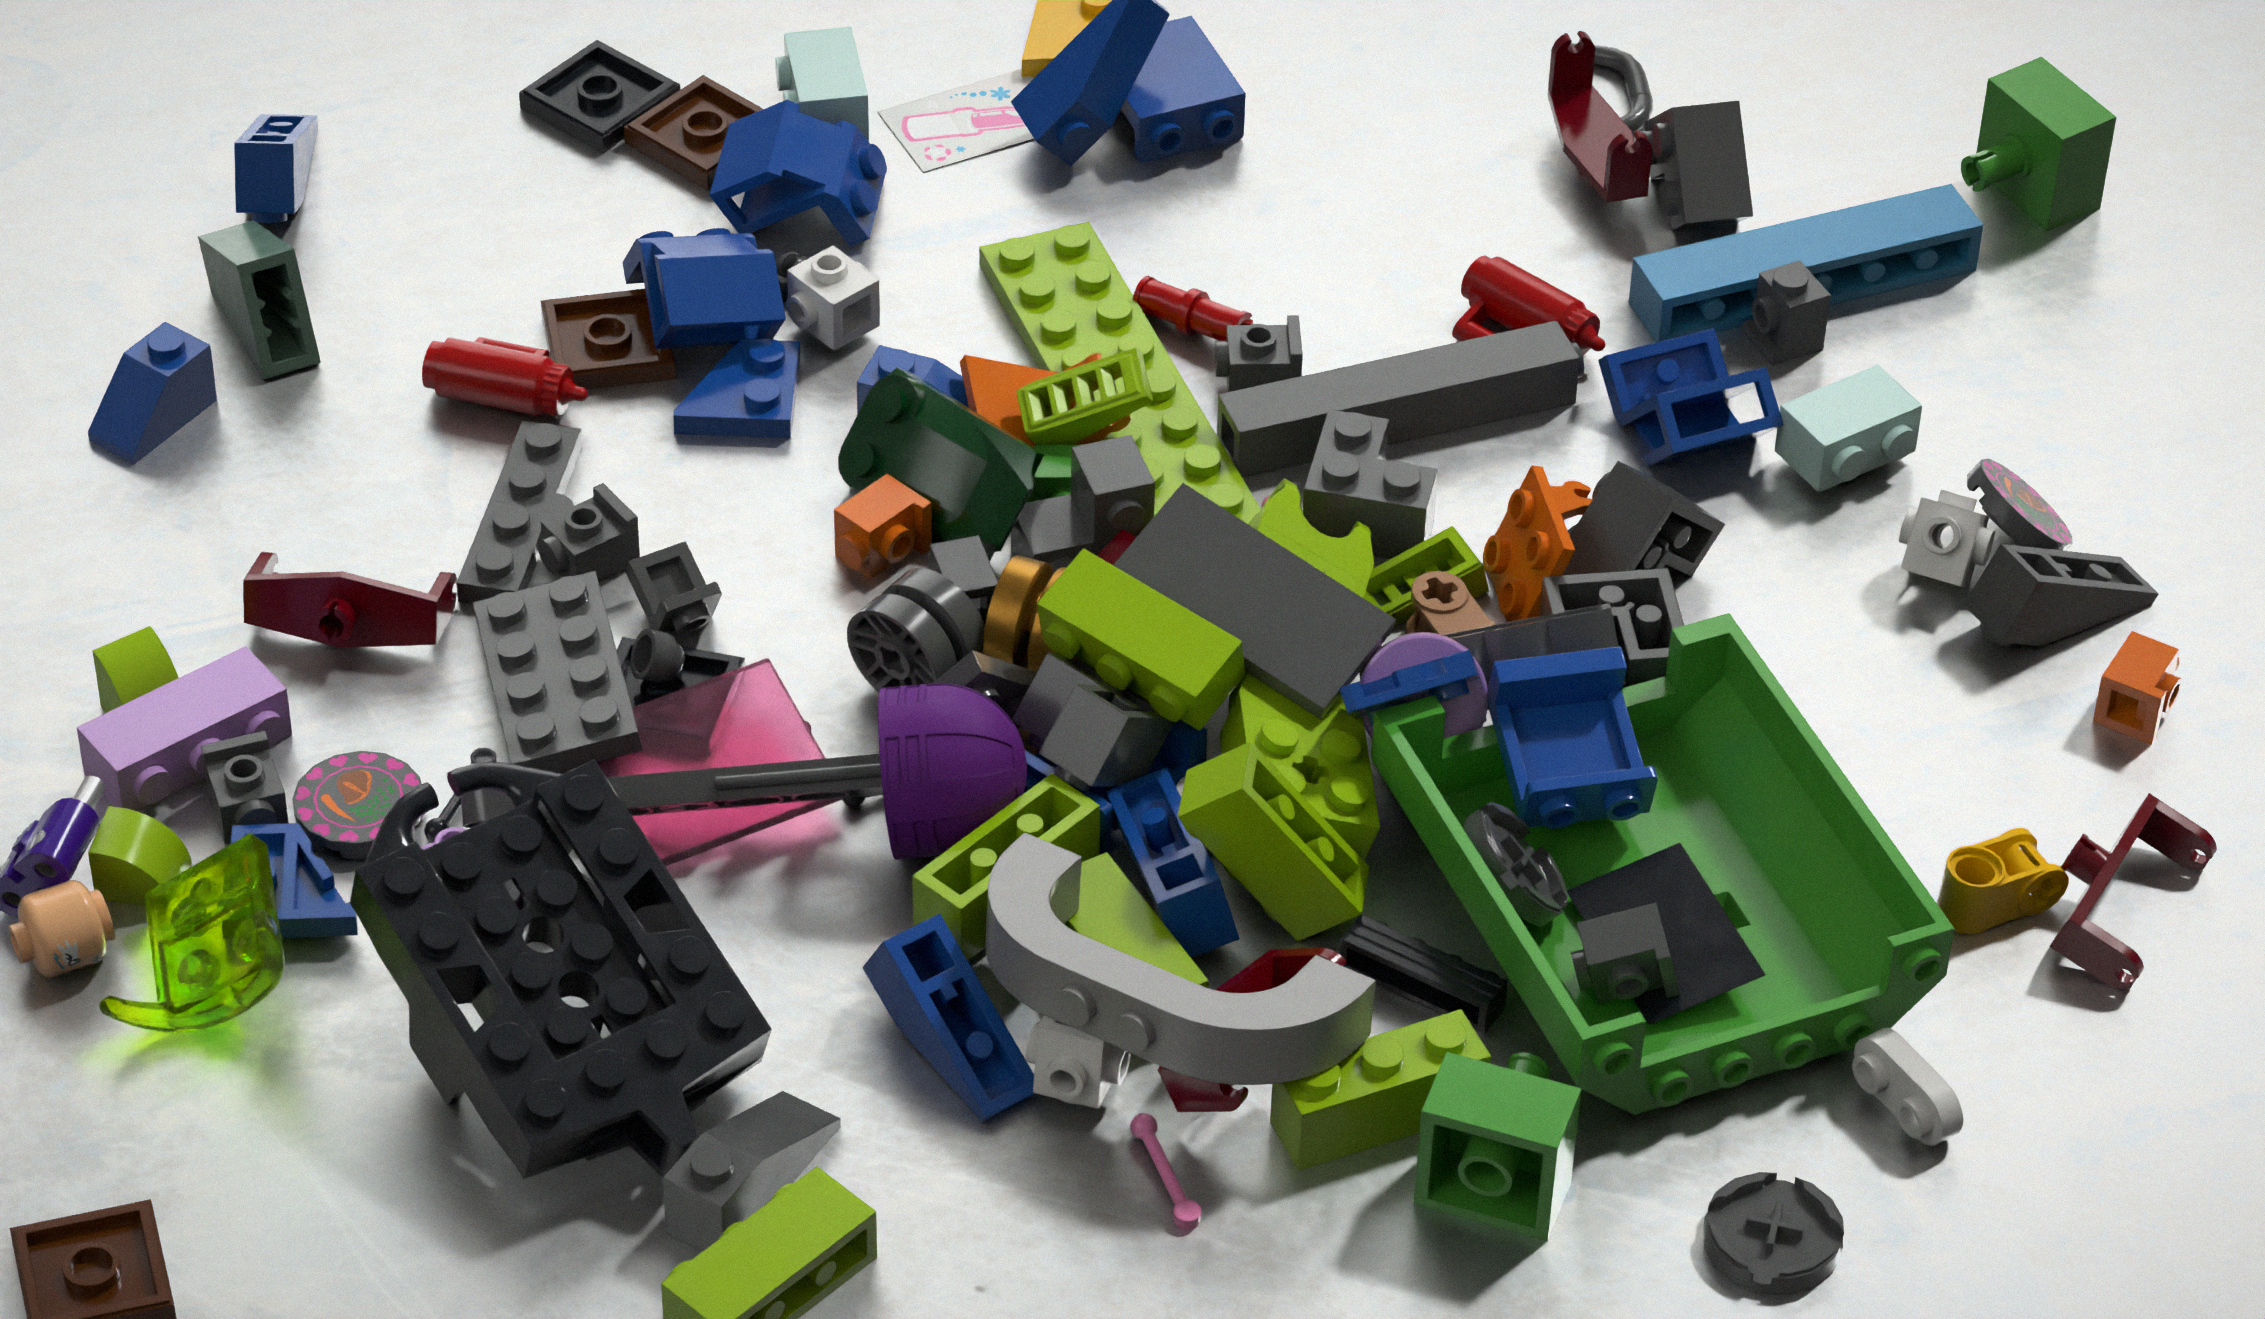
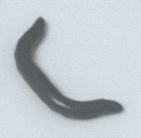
M1571 43L1569 46H1574L1577 43ZM1595 45L1594 64L1610 67L1624 77L1632 108L1627 115L1620 118L1630 128L1632 134H1634L1636 130L1639 131L1644 127L1643 122L1649 120L1653 112V98L1646 73L1642 65L1631 54L1615 47Z

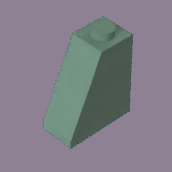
M254 220L198 236L211 293L263 379H267L321 363L294 248Z

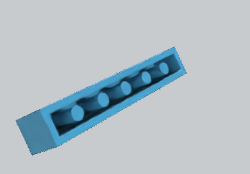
M1952 184L1938 186L1633 257L1628 303L1655 343L1715 328L1716 332L1741 327L1744 321L1753 319L1752 303L1756 299L1760 272L1799 260L1830 293V305L1976 271L1983 224Z

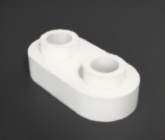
M1882 1028L1856 1043L1852 1068L1858 1084L1867 1093L1874 1094L1897 1117L1902 1129L1910 1137L1919 1139L1926 1145L1935 1146L1962 1130L1964 1122L1963 1111L1956 1093L1949 1083L1899 1033L1890 1028Z

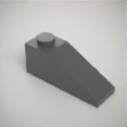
M2000 544L1963 605L1981 622L1979 626L1981 632L1993 642L2005 647H2011L2013 644L2043 646L2151 605L2159 593L2119 556Z
M781 1091L703 1132L663 1177L666 1234L703 1252L719 1240L722 1233L730 1225L739 1221L743 1222L770 1202L774 1194L782 1186L793 1183L841 1128V1119L789 1093Z

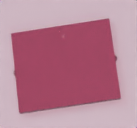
M768 657L632 707L643 751L597 763L606 777L824 759L825 757L811 733L810 723L802 718ZM845 798L632 817L663 864L668 866Z

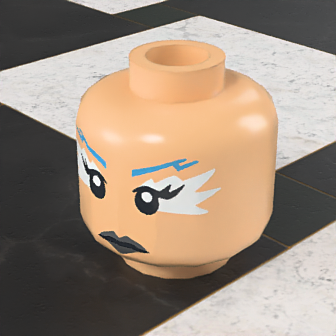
M76 880L63 882L25 895L18 905L19 922L8 925L11 943L19 962L22 964L32 960L36 969L47 978H55L99 963L106 954V943L115 940L112 919L101 892L98 889L89 892L81 882Z

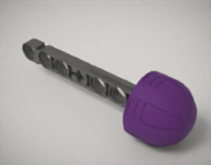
M934 683L880 688L878 697L879 754L607 778L632 816L883 795L890 847L894 859L897 860L940 856L1023 795L1027 777V761L1024 745L1016 726L998 704L980 692L956 684ZM480 789L461 796L463 827L472 828L514 808L513 802L505 794L496 790Z

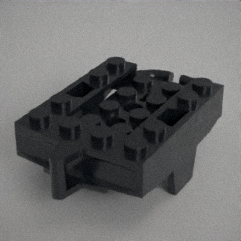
M595 759L563 774L505 762H477L448 772V783L457 797L480 789L496 790L505 794L513 802L514 808L426 849L421 848L417 841L414 842L412 837L413 825L419 817L437 808L439 801L434 788L428 782L415 787L400 797L383 819L363 866L355 870L350 904L359 917L379 957L409 1004V1044L443 1100L450 1104L460 1099L465 1092L486 1127L514 1163L523 1179L583 1158L589 1161L628 1146L636 1151L663 1178L695 1141L696 1130L690 1112L707 1101V1097L762 1062L772 1028ZM549 821H555L605 898L603 906L548 823ZM520 894L528 907L519 910L514 902ZM532 942L544 943L554 951L548 953L532 950L527 944ZM651 980L659 981L673 1005L669 1007L666 1005ZM567 996L579 997L585 1000L589 1006L582 1008L572 1007L561 998ZM472 1003L484 1023L474 1031L457 1004ZM604 1023L611 1035L602 1039L600 1034Z

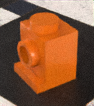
M885 474L834 509L835 556L840 558L847 567L858 570L871 579L891 564L900 562L913 549L921 554H925L930 550V544H932L931 502L889 474Z
M2131 631L2101 676L2093 722L2152 745L2157 738L2162 712H2170L2181 688L2182 678L2174 675L2180 664L2178 657L2179 649Z

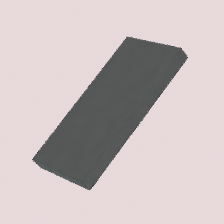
M1184 483L1180 485L1113 565L1240 639L1243 644L1245 671L1320 720H1322L1342 695L1340 687L1351 684L1391 634L1396 621L1389 614Z

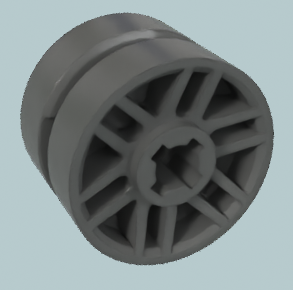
M915 568L904 573L886 588L881 595L874 598L851 618L847 627V642L851 656L859 671L869 684L879 692L880 688L932 684L972 650L983 654L985 624L974 603L953 581L936 571Z

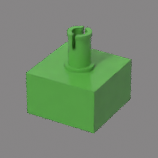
M2041 56L1988 78L1976 154H1970L1962 159V177L1968 187L1973 185L1972 190L1975 192H1980L1990 185L1994 186L2046 231H2049L2101 208L2117 117Z
M1446 1052L1421 1111L1414 1204L1548 1241L1571 1183L1582 1088L1549 1080V1066L1539 1056L1531 1053L1520 1052L1513 1054L1509 1057L1507 1068Z

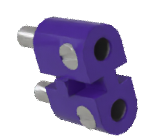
M86 776L73 798H62L56 801L43 813L39 821L34 820L23 830L14 843L6 862L0 867V911L18 918V905L25 895L67 882L72 878L81 858L100 826V819L94 807L105 789L101 779L95 776Z

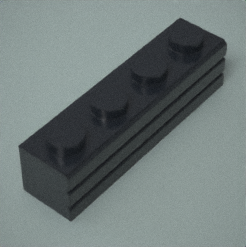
M1361 914L1340 938L1339 954L1346 960L1344 967L1376 980V984L1441 1014L1462 1009L1472 1027L1478 1032L1485 1034L1505 1009L1507 980L1500 978L1493 971L1483 970L1467 963L1455 954H1448L1434 948L1420 938L1410 937L1401 933L1383 921H1375Z

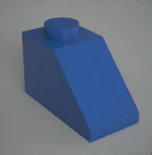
M163 322L122 354L88 429L89 441L135 465L216 402L217 394L210 344L167 322Z

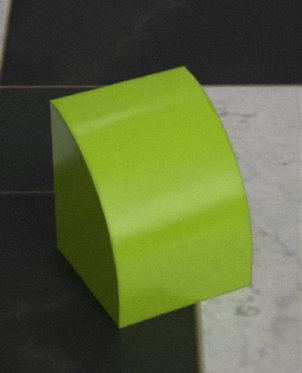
M151 626L92 650L100 705L106 713L179 678L167 650Z
M108 806L88 851L94 890L98 889L105 901L173 910L192 864L186 846L170 828L146 814Z

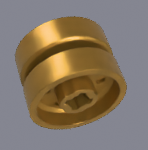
M1019 555L1009 560L1000 575L988 609L983 636V654L1037 672L1047 652L1055 653L1042 638L1037 603L1064 572L1065 567L1059 568L1053 574L1051 565L1046 562Z

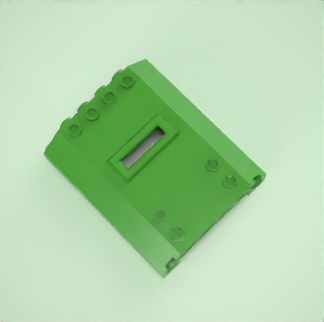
M1730 613L1671 629L1666 676L1622 688L1644 767L1654 766L1658 777L1650 812L1638 814L1633 818L1621 821L1609 818L1579 821L1558 829H1551L1545 826L1528 828L1531 833L1524 837L1534 851L1543 846L1545 851H1549L1563 876L1567 890L1672 845L1681 843L1766 975L1651 1025L1648 1024L1633 999H1616L1598 1004L1594 989L1580 991L1570 952L1583 949L1577 923L1584 920L1569 895L1567 906L1561 910L1564 912L1542 927L1528 923L1517 914L1464 831L1465 818L1490 802L1507 807L1518 816L1494 726L1490 725L1444 738L1446 712L1435 695L1374 711L1371 752L1373 763L1576 1086L1635 1115L1661 1106H1673L1684 1099L1720 1088H1732L1746 1080L1782 1069H1794L1806 1062L1841 1051H1852L1860 1039L1882 1028L1891 1029L1947 974L1955 928Z

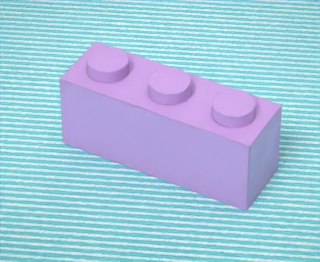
M246 646L77 727L84 775L95 776L103 781L105 789L102 794L114 807L140 811L205 779L201 745L265 731L269 747L292 736L287 688Z

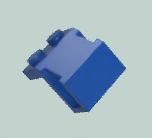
M784 100L729 123L709 196L738 233H752L819 205L850 247L870 239L887 172V165L881 150L875 144L869 143L857 125L844 120L831 124L799 112L800 104L790 100ZM745 192L741 208H739L731 197Z
M713 228L702 231L696 236L674 237L668 231L650 232L634 241L622 262L626 284L644 283L655 349L735 345L739 339H773L786 320L774 253L770 249H757L755 236L751 233L730 234L728 229Z
M1715 328L1608 354L1598 359L1615 419L1621 427L1633 425L1651 451L1642 456L1647 466L1753 440L1783 426L1767 367L1729 376ZM1755 386L1764 418L1740 424L1724 401Z

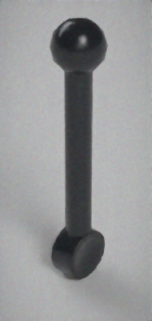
M478 748L470 756L471 764L477 762H497L496 753L489 748ZM453 794L439 817L433 818L425 824L424 834L427 840L433 843L440 831L450 828V822L462 806L461 797Z

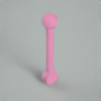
M1140 1113L1134 1116L1130 1124L1131 1132L1135 1138L1143 1140L1175 1205L1173 1209L1174 1224L1183 1230L1196 1228L1201 1221V1207L1197 1202L1186 1198L1155 1135L1158 1128L1156 1119L1147 1113Z

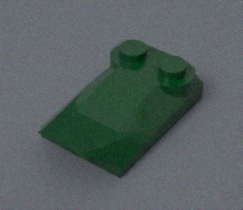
M896 367L890 374L878 380L869 391L841 446L838 456V469L842 479L850 487L860 491L885 474H889L931 502L932 533L944 541L979 535L990 561L995 552H1001L1034 488L1033 477L1045 455L914 373Z

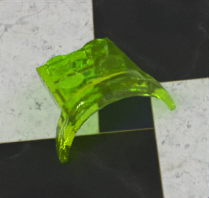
M249 833L146 892L144 898L157 1002L130 1001L108 996L100 1001L99 1007L104 1015L130 1026L158 1032L183 1033L199 1031L222 1024L245 1013L266 998L281 980L285 964L284 945L279 928L268 845L252 833Z

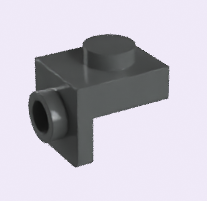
M686 541L630 560L625 569L626 575L653 630L669 632L676 629L678 634L696 631L711 621L722 596L717 582L706 585Z

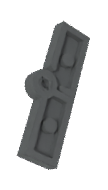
M521 422L456 582L458 602L472 603L492 598L504 592H515L528 588L540 557L538 542L542 540L541 521L574 506L572 500L565 496L564 493L582 450V432L580 428L558 426L549 423Z

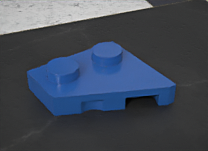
M739 339L674 409V434L791 438L800 366V341Z
M1466 650L1394 671L1390 676L1363 685L1360 684V681L1340 687L1347 713L1355 719L1367 716L1370 726H1373L1374 711L1407 703L1428 695H1435L1440 704L1470 694L1467 683L1480 679L1472 653L1470 650Z
M299 823L232 825L225 915L228 940L358 935L356 912L350 902L345 903L336 890L334 875L324 860L313 854L312 842Z

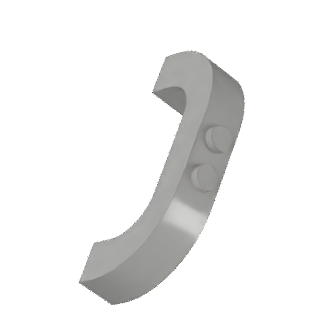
M1024 833L1001 854L991 871L987 896L985 951L992 972L1009 993L1031 1009L1182 1075L1216 1083L1234 1085L1274 1084L1293 1081L1322 1072L1348 1057L1370 1036L1376 980L1315 955L1289 981L1269 990L1253 993H1229L1209 989L1081 935L1064 925L1079 910L1082 856Z

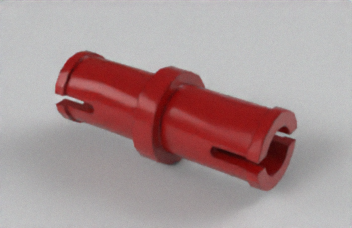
M1145 276L1140 280L1133 294V300L1137 301L1143 313L1175 324L1178 332L1191 337L1199 333L1219 341H1226L1227 325L1253 324V320L1250 319L1252 317L1251 313L1212 301L1205 291L1196 288L1185 291L1157 281L1150 276Z

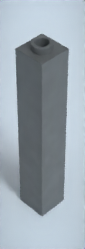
M1552 321L1218 394L1217 436L1241 477H1247L1312 462L1329 409L1389 419L1387 445L1575 404L1578 378L1584 374L1583 355L1578 344L1569 341L1559 323Z

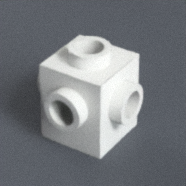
M834 245L787 270L788 298L786 300L788 316L791 317L798 327L809 331L833 351L880 326L879 279L868 272L863 264L852 260Z
M1941 489L1938 501L1921 497L1918 509L1909 507L1899 536V542L1907 544L1900 569L1969 588L1975 565H1986L1995 536L1994 530L1986 528L1989 517L1974 512L1977 499ZM1950 526L1954 534L1953 540L1948 546L1944 547L1940 536L1942 531Z
M1044 1015L1040 1023L1037 1022L1033 1026L1026 1050V1061L1035 1064L1033 1093L1061 1099L1070 1104H1081L1099 1109L1111 1084H1122L1127 1073L1131 1053Z

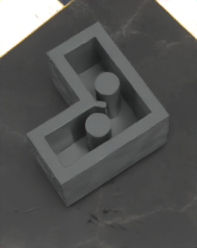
M1739 100L1671 107L1643 122L1644 131L1641 132L1647 136L1653 149L1650 179L1665 178V181L1661 182L1659 186V201L1663 215L1670 216L1671 230L1739 223L1753 217Z
M1329 409L1304 486L1303 515L1310 525L1327 536L1343 538L1348 536L1355 523L1359 521L1370 528L1373 556L1391 559L1430 538L1434 525L1438 469L1386 460L1389 419Z
M1132 435L1072 447L1071 494L1029 502L1024 505L1011 531V553L1013 557L1019 555L1049 563L1054 574L1061 567L1067 568L1083 548L1097 555L1122 529L1135 537L1142 532L1154 517L1155 481Z
M1617 461L1613 469L1606 473L1596 484L1592 495L1593 500L1579 522L1568 530L1575 552L1562 575L1662 569L1667 564L1693 576L1722 531L1725 523L1673 488Z
M1668 568L1543 577L1539 616L1610 604L1618 646L1622 648L1627 665L1625 684H1623L1622 688L1666 676L1671 629L1684 626Z
M1047 652L1012 718L1013 722L1030 732L1026 740L1040 750L1039 754L1057 765L1054 774L1067 784L1083 791H1089L1090 787H1101L1108 790L1145 776L1175 723L1158 714L1151 707L1148 700L1128 688L1118 690L1105 682L1093 667L1078 658L1068 659L1060 653Z

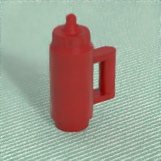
M1486 255L1480 256L1467 269L1461 284V294L1469 300L1470 308L1456 322L1453 328L1452 336L1455 339L1465 341L1495 334L1481 326L1487 318L1510 330L1557 321L1569 341L1578 344L1583 356L1590 349L1596 352L1604 350L1605 341L1598 336L1600 320L1595 313L1587 310L1584 302L1500 256L1493 258Z
M449 337L444 342L432 341L423 361V385L425 388L435 389V393L439 397L537 417L543 414L562 415L570 402H582L588 397L587 390L573 382L572 369L567 365L555 363L550 358V352L544 349L484 337H478L474 342Z

